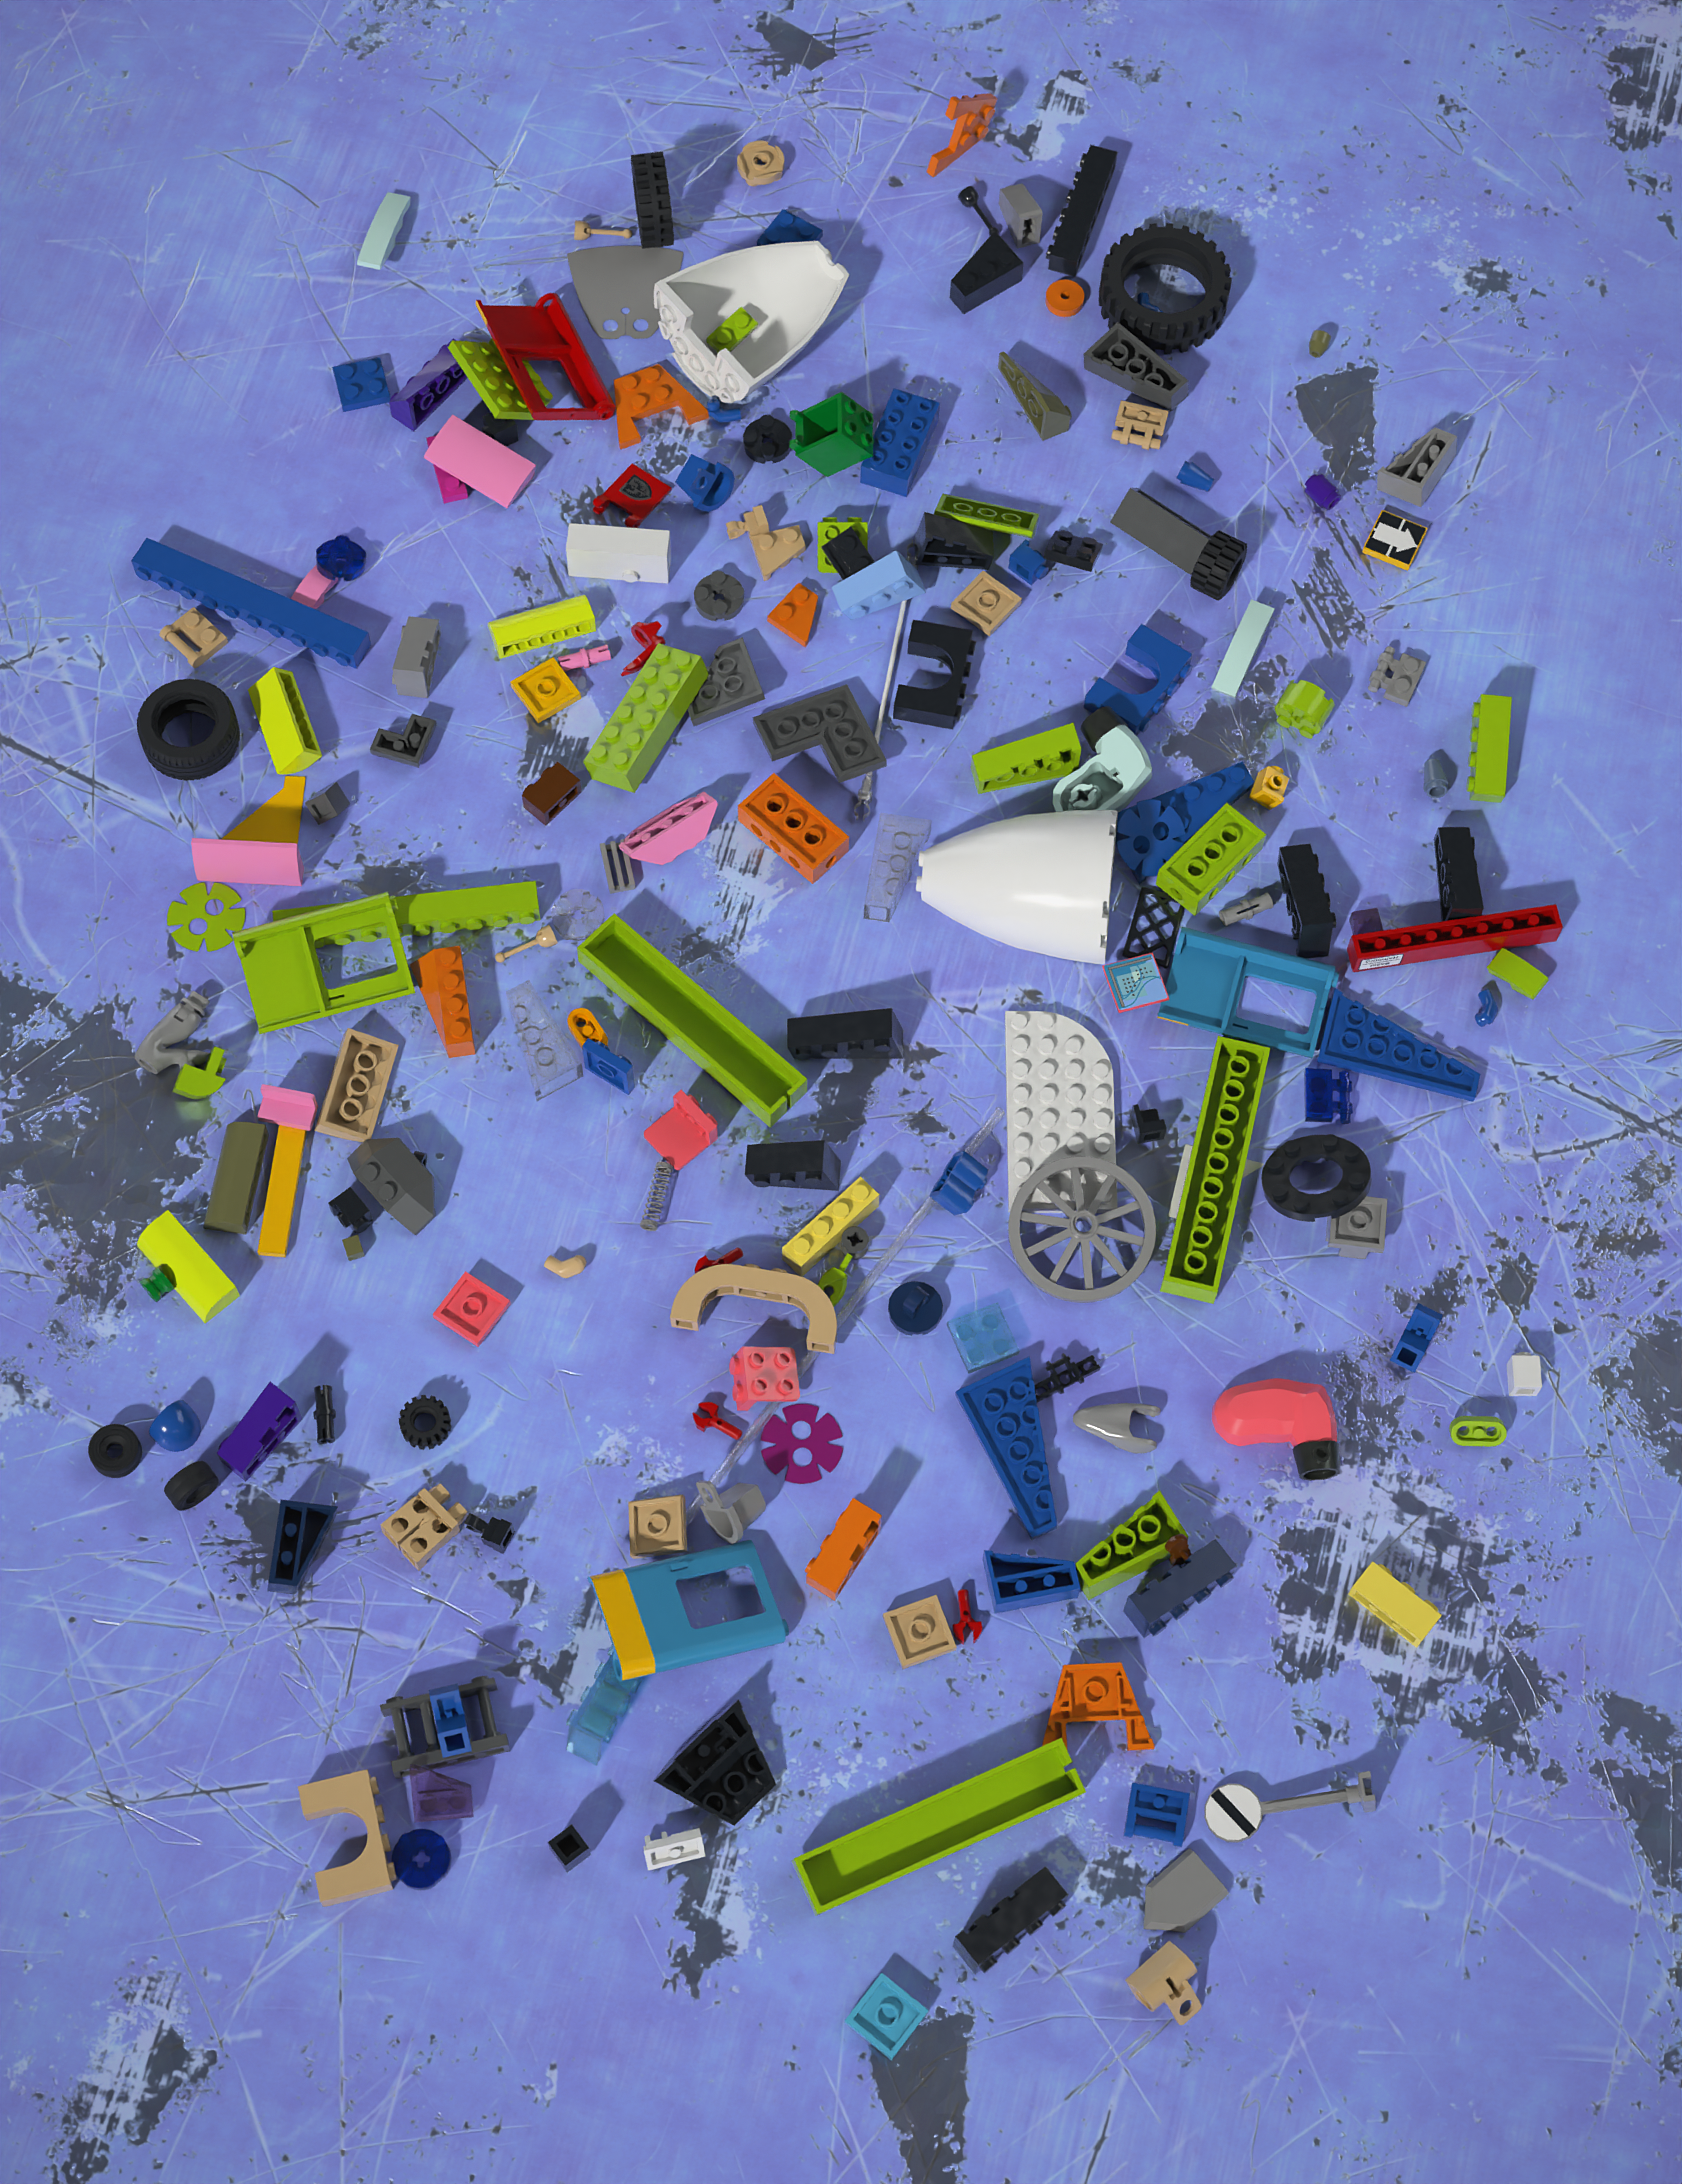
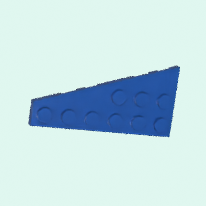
M1242 761L1152 799L1161 801L1159 816L1162 815L1168 806H1171L1180 816L1186 834L1175 837L1173 840L1185 844L1226 803L1233 805L1253 787L1254 780ZM1137 805L1129 807L1140 818ZM1127 809L1118 812L1117 827L1122 815ZM1163 822L1156 823L1153 827L1154 837L1158 840H1165L1169 835L1168 826ZM1116 829V844L1119 840L1130 838V836L1118 833ZM1137 836L1133 842L1134 850L1139 854L1146 853L1150 846L1149 840L1145 836ZM1143 859L1135 870L1131 869L1139 885L1147 877L1141 874Z
M1335 988L1317 1062L1474 1102L1480 1079L1478 1072L1454 1058L1444 1056L1436 1051V1047L1429 1043L1426 1045L1417 1040L1414 1034L1380 1014L1375 1015L1363 1008V1004L1356 1000L1353 1002L1343 996V992Z
M1029 1356L955 1391V1396L1031 1540H1034L1056 1529L1057 1520Z

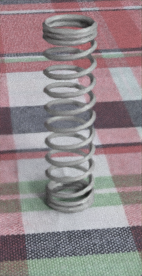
M657 1162L655 1166L656 1173L653 1174L654 1179L651 1180V1191L648 1192L649 1197L647 1198L648 1202L645 1204V1214L642 1216L643 1220L640 1223V1227L647 1231H656L658 1229L659 1223L657 1221L644 1219V1216L647 1215L653 1219H660V1216L656 1214H647L646 1210L662 1213L658 1208H648L647 1204L650 1203L656 1207H663V1204L659 1202H650L649 1198L665 1201L663 1197L651 1196L650 1193L654 1192L662 1196L667 1195L662 1190L652 1189V1186L664 1190L668 1189L666 1185L653 1183L654 1180L665 1184L670 1183L665 1178L655 1177L656 1174L666 1178L671 1177L669 1173H672L674 1168L667 1162Z

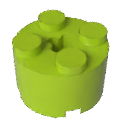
M1291 680L1275 706V712L1278 716L1276 721L1286 728L1293 726L1299 729V733L1302 736L1312 739L1315 734L1321 731L1335 704L1332 698L1328 701L1324 697L1326 692L1317 685L1305 680H1299L1297 684L1294 683V680Z

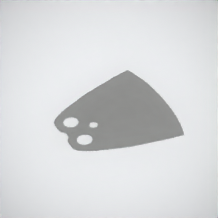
M609 246L584 249L567 254L579 301L590 325L599 337L603 339H617L625 335V314L621 312L622 308L625 307L630 310L626 314V335L634 339H645L651 337L656 332L661 316L659 309L654 307L655 283L680 271L683 252L660 247L642 249V246ZM637 319H644L648 322V328L645 331H636L633 328V323ZM606 320H615L618 323V328L613 332L605 331L603 323Z

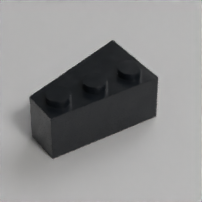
M994 231L951 280L950 299L965 314L1021 282L1024 263L999 234Z
M924 512L914 538L915 565L989 570L994 558L992 530Z

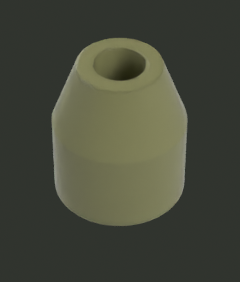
M1321 330L1313 331L1309 341V354L1313 357H1321L1328 349L1331 336Z

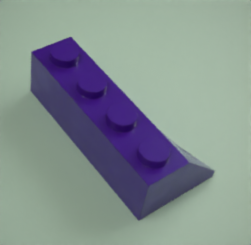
M451 341L447 345H443L438 354L431 361H427L422 370L416 376L411 377L406 386L400 392H396L389 401L391 416L413 432L468 378L448 349Z

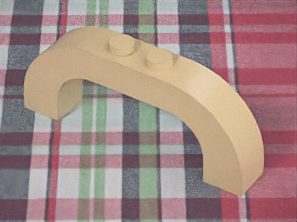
M734 1264L711 1266L690 1277L678 1291L672 1305L670 1314L671 1326L699 1331L705 1307L713 1299L722 1295H738L794 1305L806 1314L810 1322L806 1340L807 1350L835 1354L837 1320L830 1299L812 1281L799 1275L789 1274L783 1269L773 1268L772 1270H765L754 1264H745L744 1266Z

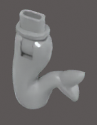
M192 991L187 999L182 998L181 1003L169 1011L147 1034L135 1053V1060L143 1068L154 1074H158L173 1064H179L181 1069L184 1064L194 1067L207 1061L210 1054L208 1052L198 1050L186 1051L177 1048L166 1049V1047L183 1041L193 1034L205 1015L204 1009L210 1002L195 991Z

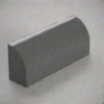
M1130 488L1110 523L1190 575H1192L1194 566L1204 546L1211 538L1210 534L1139 488Z

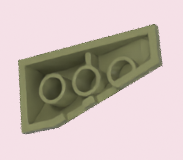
M1004 351L999 353L998 369L1042 441L1069 431V423L1072 416L1068 406H1064L1058 396Z

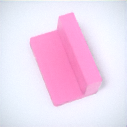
M266 1084L261 1085L260 1090L263 1099L257 1116L259 1121L307 1131L312 1130L318 1109L314 1094Z

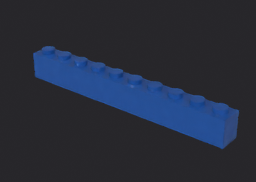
M147 537L131 560L135 573L140 579L145 581L151 580L158 583L165 590H174L186 599H195L210 609L216 608L223 611L233 619L239 618L254 628L260 627L269 631L275 637L286 638L298 647H307L319 656H328L335 659L342 666L349 665L357 669L371 646L369 633L365 630Z

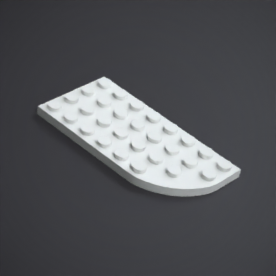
M1005 1011L1008 1212H1010L1013 1201L1022 1185L1043 1166L1056 1160L1077 1156L1099 1158L1116 1165L1113 1069L1106 1051L1097 1038L1079 1023L1060 1014L1046 1011ZM1079 1169L1085 1210H1088L1108 1175L1097 1171ZM1070 1170L1055 1174L1046 1179L1044 1182L1077 1212ZM1116 1180L1096 1213H1105L1118 1208ZM1037 1187L1030 1194L1022 1209V1212L1063 1213Z

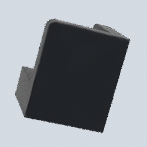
M1138 1104L1133 1105L1130 1116L1137 1143L1164 1139L1167 1128L1164 1119L1160 1120L1157 1109L1140 1111Z

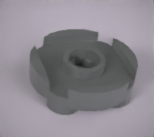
M714 571L711 575L701 579L695 587L694 600L696 609L700 615L711 621L723 618L724 621L730 620L737 616L743 608L744 589L736 578L722 571ZM715 594H723L724 600H714Z

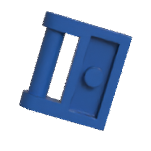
M1132 1783L1123 1836L1132 1838L1133 1835L1173 1842V1846L1182 1847L1190 1793ZM1136 1815L1176 1823L1175 1831L1136 1824Z

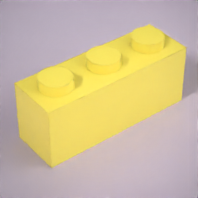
M1373 1561L1348 1593L1416 1648L1442 1616L1432 1602L1428 1600L1423 1601L1415 1594V1590L1405 1582L1400 1583L1392 1576V1572L1382 1564L1377 1565Z

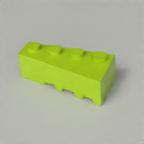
M1074 722L972 755L971 771L978 794L1065 777L1078 770L1081 746Z
M1160 1490L1152 1496L1148 1503L1139 1507L1125 1523L1116 1527L1110 1536L1104 1541H1100L1075 1563L1080 1588L1088 1600L1169 1559L1172 1555L1165 1549V1544L1171 1537L1183 1534L1188 1539L1186 1531Z

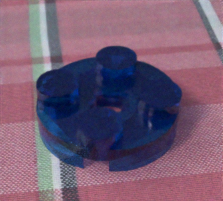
M339 535L333 540L324 542L316 549V567L321 575L335 581V577L344 578V581H351L364 573L367 555L359 544L350 541L347 536Z
M416 1829L401 1835L393 1849L391 1862L394 1863L398 1879L404 1885L414 1890H428L436 1886L437 1883L447 1876L451 1867L452 1857L451 1851L441 1835L429 1829ZM419 1852H425V1856L430 1857L429 1862H424L423 1867H418V1863L413 1861L414 1856H418Z

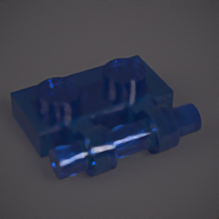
M1305 1068V1122L1332 1123L1333 1113H1338L1341 1124L1351 1123L1353 1104L1350 1102V1092L1353 1091V1086L1348 1071L1339 1072V1079H1332V1069ZM1333 1091L1339 1092L1340 1101H1333Z

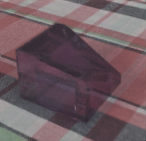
M1378 908L1351 913L1349 922L1353 935L1383 931Z

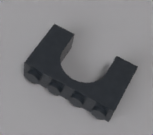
M919 620L912 621L907 654L941 661L949 668L952 677L946 684L934 689H923L898 684L893 708V719L953 730L955 720L960 721L962 706L958 705L959 699L965 698L967 684H964L963 680L964 677H969L972 662H967L969 655L974 656L976 641L972 640L973 630Z

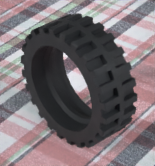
M1157 223L1149 224V229L1143 230L1141 226L1135 228L1131 236L1125 233L1120 238V245L1114 242L1111 246L1110 255L1106 254L1102 267L1098 301L1099 306H1102L1101 315L1103 319L1109 318L1108 328L1111 329L1118 322L1153 352H1155V349L1164 350V354H1172L1173 349H1179L1180 353L1188 351L1189 345L1193 344L1195 348L1202 345L1204 337L1210 339L1214 336L1215 328H1220L1223 316L1226 314L1232 278L1229 277L1230 265L1224 264L1226 256L1223 251L1216 252L1217 244L1213 240L1209 242L1204 240L1205 234L1199 231L1196 234L1189 232L1190 227L1184 225L1182 229L1173 228V223H1166V227H1158ZM1158 264L1171 265L1192 274L1202 284L1205 290V297L1198 305L1186 311L1176 313L1156 312L1134 301L1125 290L1124 281L1131 273L1142 267Z

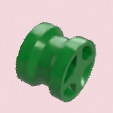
M159 1268L153 1270L149 1278H143L139 1281L155 1302L161 1299L162 1294L171 1292L174 1289L171 1282Z

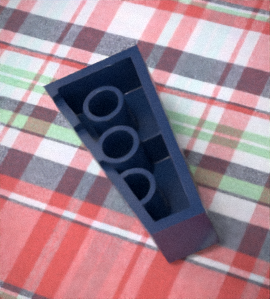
M1216 1539L1190 1555L1184 1561L1185 1566L1182 1567L1178 1564L1169 1569L1163 1575V1581L1160 1583L1155 1578L1139 1594L1134 1592L1128 1596L1123 1612L1143 1638L1149 1634H1152L1153 1637L1158 1635L1167 1627L1165 1623L1174 1617L1175 1620L1180 1619L1189 1611L1188 1606L1193 1602L1202 1603L1212 1594L1210 1590L1215 1586L1219 1585L1222 1588L1233 1580L1234 1576L1232 1574L1237 1566Z

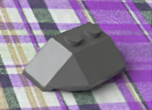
M400 1138L366 1139L347 1158L353 1174L391 1216L414 1235H417L436 1217L434 1208V1176Z

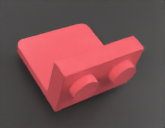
M682 1090L673 1096L674 1107L644 1131V1138L675 1170H681L718 1139V1123L710 1113L705 1114L699 1108L700 1104L691 1094L687 1096Z
M741 1347L731 1358L729 1369L734 1377L732 1396L733 1400L736 1401L737 1411H748L757 1401L795 1402L800 1398L796 1356L793 1348Z

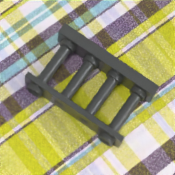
M480 1676L472 1679V1683L458 1686L461 1698L478 1696L485 1729L483 1739L477 1741L470 1739L472 1751L443 1758L429 1693L403 1699L402 1696L387 1699L385 1704L380 1705L384 1717L392 1715L399 1750L397 1760L391 1761L396 1779L510 1751L506 1733L500 1734V1732H497L489 1696L490 1691L497 1690L494 1678ZM416 1709L421 1710L428 1744L426 1753L419 1755L411 1752L403 1712Z

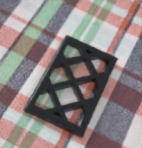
M1141 887L1122 956L1133 958L1152 953L1164 946L1167 950L1165 960L1155 958L1158 966L1168 968L1184 907L1180 904L1178 913L1172 916L1165 904L1171 901L1178 903L1167 893ZM1145 895L1153 896L1158 902L1148 908H1145L1142 904ZM1161 907L1167 919L1155 924L1149 912ZM1144 915L1151 926L1139 932L1136 924L1138 918ZM1171 922L1174 927L1172 935L1165 939L1159 928ZM1154 931L1161 942L1148 947L1142 936ZM1138 939L1144 949L1139 953L1129 951L1131 942Z

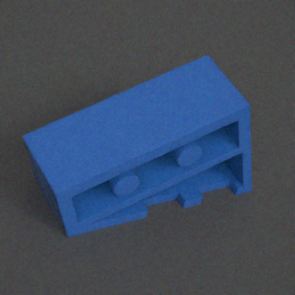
M984 1550L982 1560L994 1614L1074 1599L1079 1596L1081 1588L1074 1561L1044 1557L1031 1558L1020 1556V1554L1011 1553V1555Z

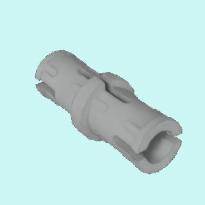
M1264 893L1248 901L1243 899L1239 901V904L1219 911V917L1224 926L1242 919L1249 920L1253 918V915L1273 908V901L1269 893ZM1255 905L1254 908H1251V909H1249V910H1246V911H1243V912L1237 914V912H1239V911H1241V910H1244V909H1247V908H1249V907Z

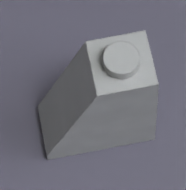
M1023 183L1000 189L999 206L1016 248L1039 243L1043 212Z

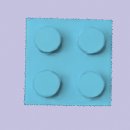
M881 1973L844 2022L892 2061L928 2014L929 2010Z

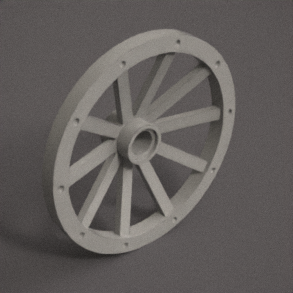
M1085 1156L1068 1157L1043 1166L1022 1185L1011 1207L1008 1221V1238L1018 1267L1037 1288L1046 1294L1064 1301L1090 1303L1102 1301L1121 1293L1142 1274L1154 1249L1156 1221L1146 1192L1127 1171L1099 1158ZM1079 1169L1097 1171L1108 1175L1088 1210H1085ZM1070 1170L1077 1212L1044 1181L1055 1174ZM1115 1180L1122 1184L1135 1199L1132 1203L1095 1216ZM1037 1187L1069 1219L1022 1212V1209L1030 1194ZM1140 1209L1144 1223V1238L1103 1227L1099 1224ZM1020 1221L1067 1228L1029 1248L1023 1249L1020 1238ZM1085 1221L1090 1225V1230L1088 1232H1081L1076 1228V1223ZM1097 1234L1142 1247L1137 1261L1129 1271L1123 1267ZM1071 1237L1049 1279L1045 1278L1036 1270L1028 1257ZM1090 1241L1121 1277L1114 1283L1094 1289ZM1078 1243H1081L1085 1290L1070 1289L1056 1284Z

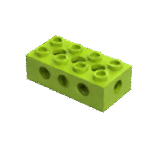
M1226 803L1158 870L1156 885L1196 916L1262 850L1266 834Z

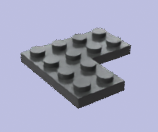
M848 685L753 717V724L771 761L820 745L839 783L887 766V760Z

